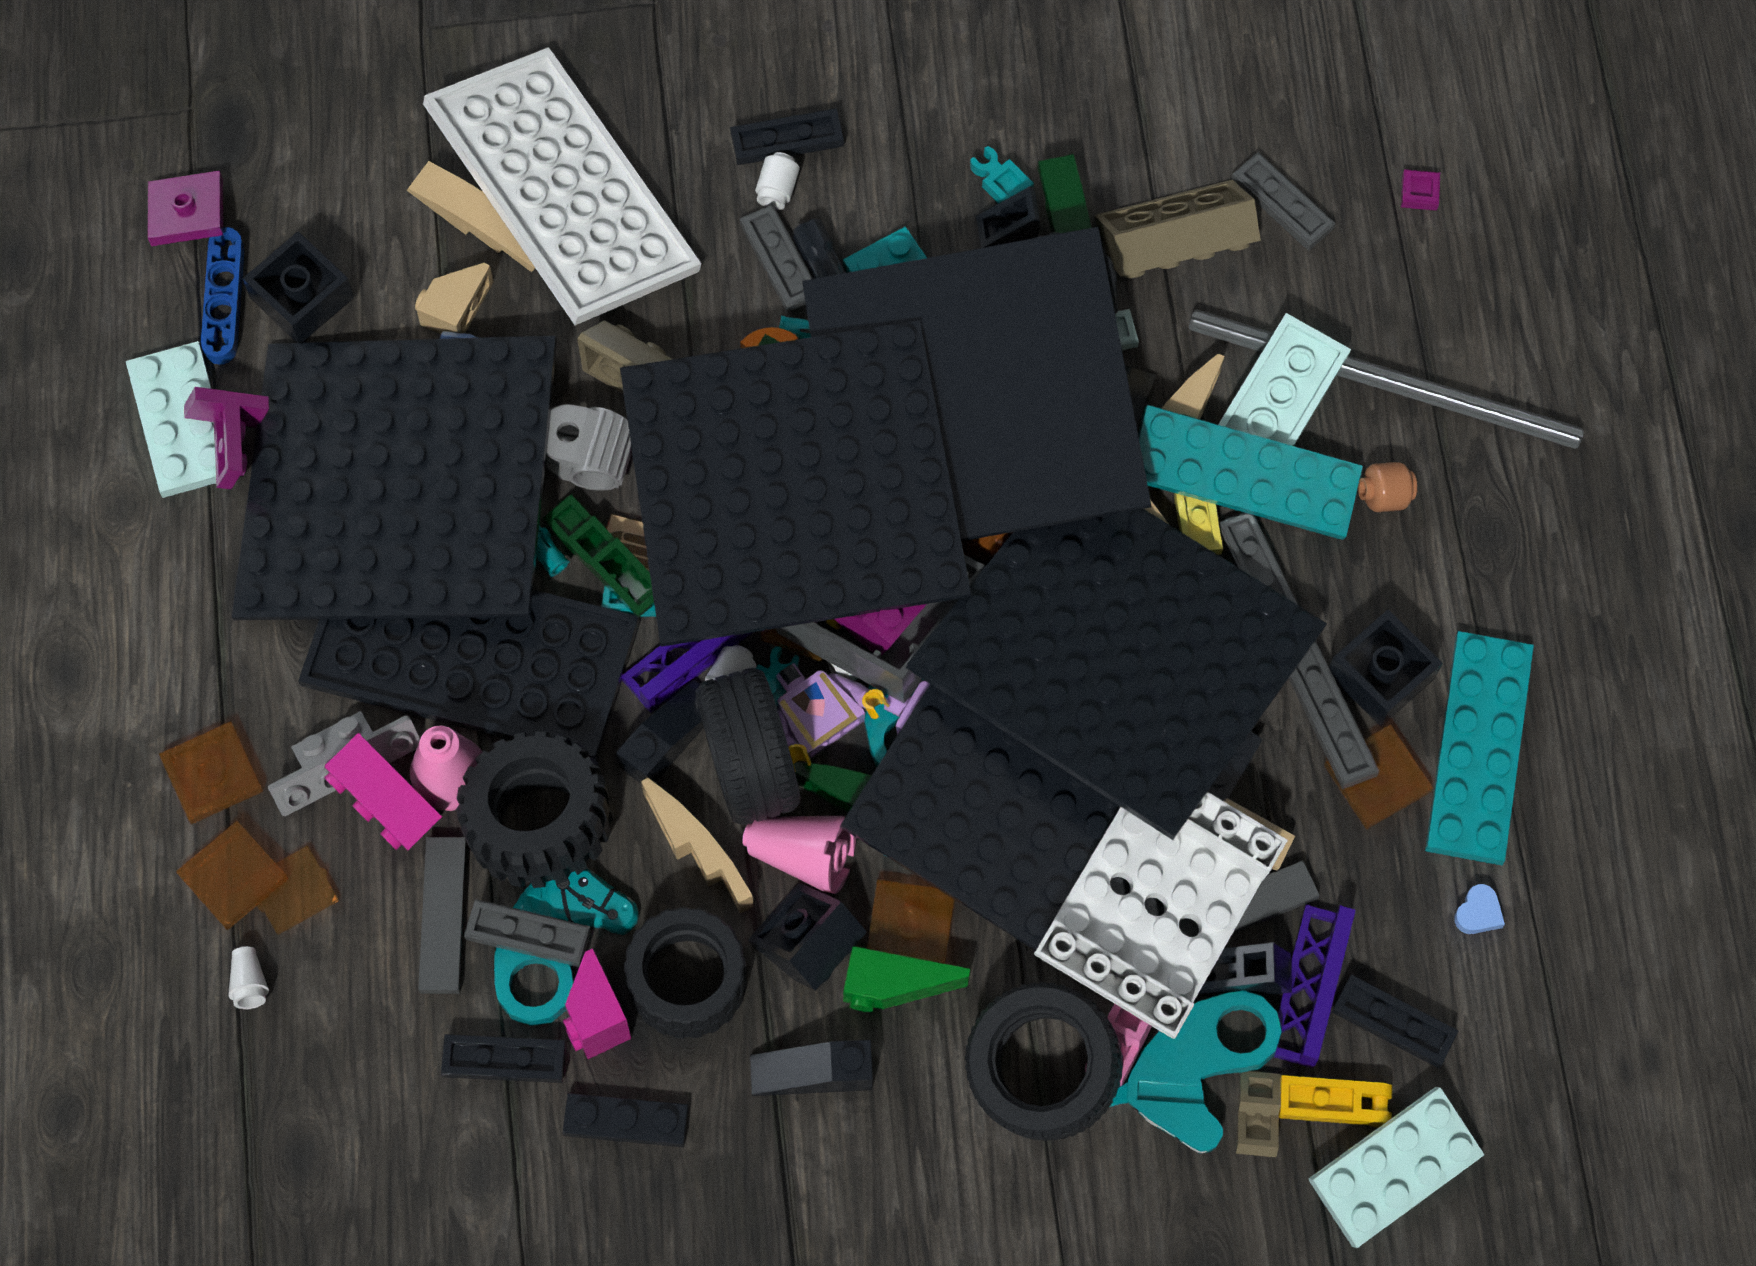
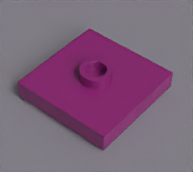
M220 170L148 182V240L151 246L223 235V177Z

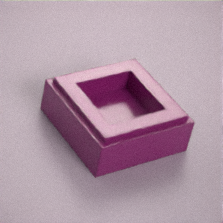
M1404 169L1402 174L1401 208L1437 211L1439 206L1440 173Z

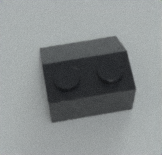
M798 883L748 941L793 980L816 991L821 984L830 978L833 970L846 955L852 952V947L857 946L867 931L841 901Z

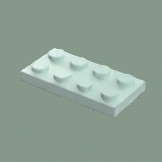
M1286 313L1218 425L1294 446L1349 356L1351 349Z
M199 342L126 361L162 498L215 484L214 422L184 418V404L194 387L212 389Z
M1434 1087L1312 1175L1308 1180L1351 1246L1358 1248L1483 1157L1484 1153L1441 1087Z

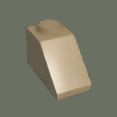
M481 263L434 278L427 290L423 289L416 300L415 309L417 310L420 325L439 334H442L443 331L466 333L493 284L490 265Z

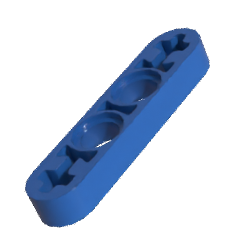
M223 227V235L210 237L208 241L201 347L206 358L213 364L219 365L230 362L236 356L238 349L244 244L239 233L229 227ZM228 240L232 242V245L228 247L229 261L224 260L221 250L225 241ZM221 272H230L234 275L233 281L227 286L216 285L214 279ZM219 305H228L232 308L231 314L221 320L213 318L211 315L212 311ZM216 330L222 331V337L225 345L221 347V351L218 352L214 351L213 348L218 343Z

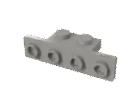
M360 711L291 746L302 768L268 786L282 816H287L336 791L324 779L329 773L324 766L357 733L388 763L416 750L420 738L409 716H404L373 732Z

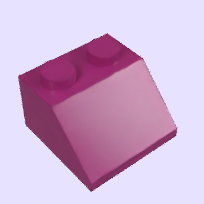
M592 948L586 951L565 1004L569 1017L563 1020L574 1050L583 1049L587 1059L631 1039L627 1019Z

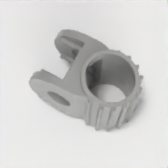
M568 404L551 409L545 461L548 471L559 479L570 481L585 489L612 490L619 488V485L622 486L632 452L628 420L616 412L601 407L586 408Z

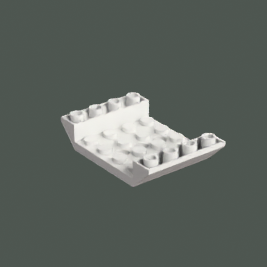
M1209 792L1174 840H1171L1120 807L1045 933L1034 955L1170 1038L1175 1039L1192 1010L1193 1002L1261 882L1271 871L1288 840ZM1115 877L1126 879L1130 885V893L1127 895L1116 894L1111 889L1110 880ZM1148 898L1159 899L1164 905V914L1161 916L1149 914L1145 909V900ZM1184 918L1194 920L1199 928L1198 935L1195 937L1184 935L1179 928V921Z

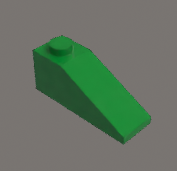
M853 946L843 991V1002L850 1003L852 1009L862 1012H872L874 1008L886 1009L968 987L970 969Z

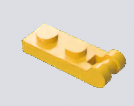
M1285 1075L1280 1077L1281 1107L1279 1118L1361 1124L1379 1128L1392 1118V1113L1388 1112V1100L1392 1099L1391 1084ZM1362 1097L1372 1099V1110L1361 1109Z

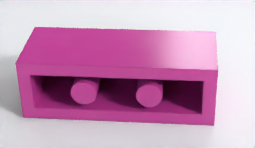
M359 733L324 766L329 772L324 779L339 794L347 790L357 800L352 807L367 822L374 817L385 828L380 835L395 850L401 845L406 850H409L442 818Z

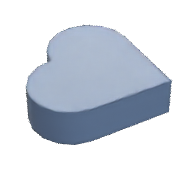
M1485 884L1475 885L1468 891L1465 903L1457 909L1454 916L1457 928L1466 934L1500 929L1505 925L1497 895L1490 886Z

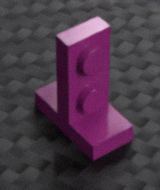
M194 387L185 402L184 418L214 422L216 488L231 490L238 478L244 476L247 467V456L242 453L241 443L245 437V426L257 428V424L261 423L269 410L268 396Z

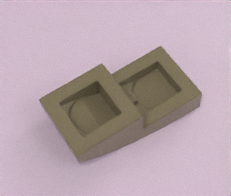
M1256 1071L1240 1073L1236 1154L1277 1157L1279 1148V1111L1281 1107V1074Z

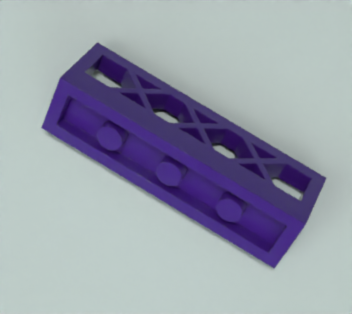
M753 632L701 640L700 642L694 641L663 647L660 645L624 673L622 681L647 710L652 713L713 665L724 647L738 645ZM674 648L690 649L671 665H666L667 653ZM662 658L661 664H655ZM644 671L660 672L643 687H640L634 680Z
M1305 905L1291 958L1292 993L1282 994L1278 1009L1282 1033L1295 1026L1303 1039L1301 1053L1277 1047L1275 1058L1314 1068L1316 1065L1355 909L1340 905L1337 913ZM1311 917L1333 923L1330 937L1317 944L1308 931ZM1306 939L1310 947L1302 951ZM1328 945V946H1327V950H1326V954H1325V957H1324V955H1323V953L1321 952L1320 949H1321L1322 947ZM1314 952L1322 965V970L1320 974L1307 980L1299 968L1300 959ZM1297 976L1301 984L1293 988ZM1318 982L1315 993L1311 988V985ZM1304 989L1313 1005L1311 1011L1297 1017L1289 1001L1292 995ZM1287 1013L1291 1019V1022L1284 1025ZM1309 1019L1307 1029L1305 1030L1301 1023Z

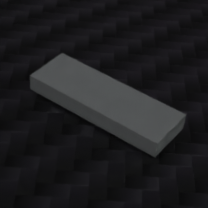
M1259 152L1232 174L1231 180L1235 181L1252 196L1264 211L1308 251L1334 230L1336 223Z
M773 204L740 218V225L786 312H791L806 305L802 281L810 280L812 277Z
M475 899L464 937L468 941L580 967L591 928L587 925Z

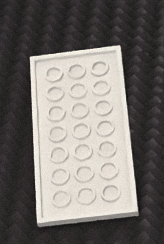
M549 47L424 96L423 105L574 325L699 272L701 262Z

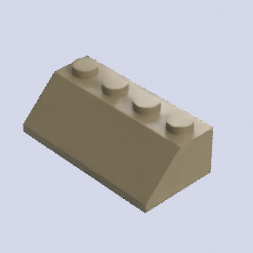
M1233 180L1094 215L1107 256L1111 258L1114 270L1121 277L1124 276L1126 278L1142 276L1146 273L1145 270L1157 267L1161 269L1174 268L1180 265V261L1192 258L1196 260L1209 259L1215 255V252L1226 249L1231 251L1243 250L1248 248L1250 243L1261 241L1255 199Z
M605 320L585 330L577 338L582 370L623 393L621 367L672 359L666 356L664 350L658 345L651 342L645 344L635 338L628 328L619 324L614 326Z

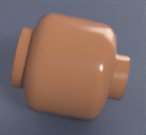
M1375 463L1370 465L1366 469L1363 478H1360L1358 493L1361 500H1365L1369 509L1374 512L1401 511L1409 506L1411 500L1415 499L1417 479L1413 471H1410L1403 463Z

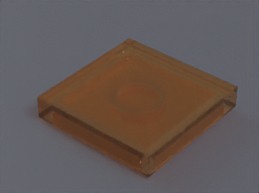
M231 721L159 754L190 824L263 792Z
M1391 725L1364 740L1379 769L1377 777L1342 790L1329 761H1326L1324 765L1366 830L1428 795L1433 790L1432 785Z
M238 821L233 823L176 871L182 881L226 930H229L288 880L286 874Z
M877 880L867 949L945 964L954 899L934 887Z

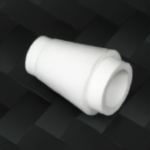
M248 946L239 947L232 951L228 996L233 1000L236 1008L252 1009L259 1007L266 1002L265 996L268 994L269 989L255 948Z

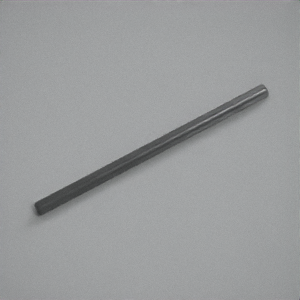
M1198 309L1194 310L1189 322V329L1191 331L1259 352H1263L1274 334L1270 331ZM1351 356L1347 357L1337 374L1340 377L1574 449L1579 447L1583 438L1584 430L1581 427Z

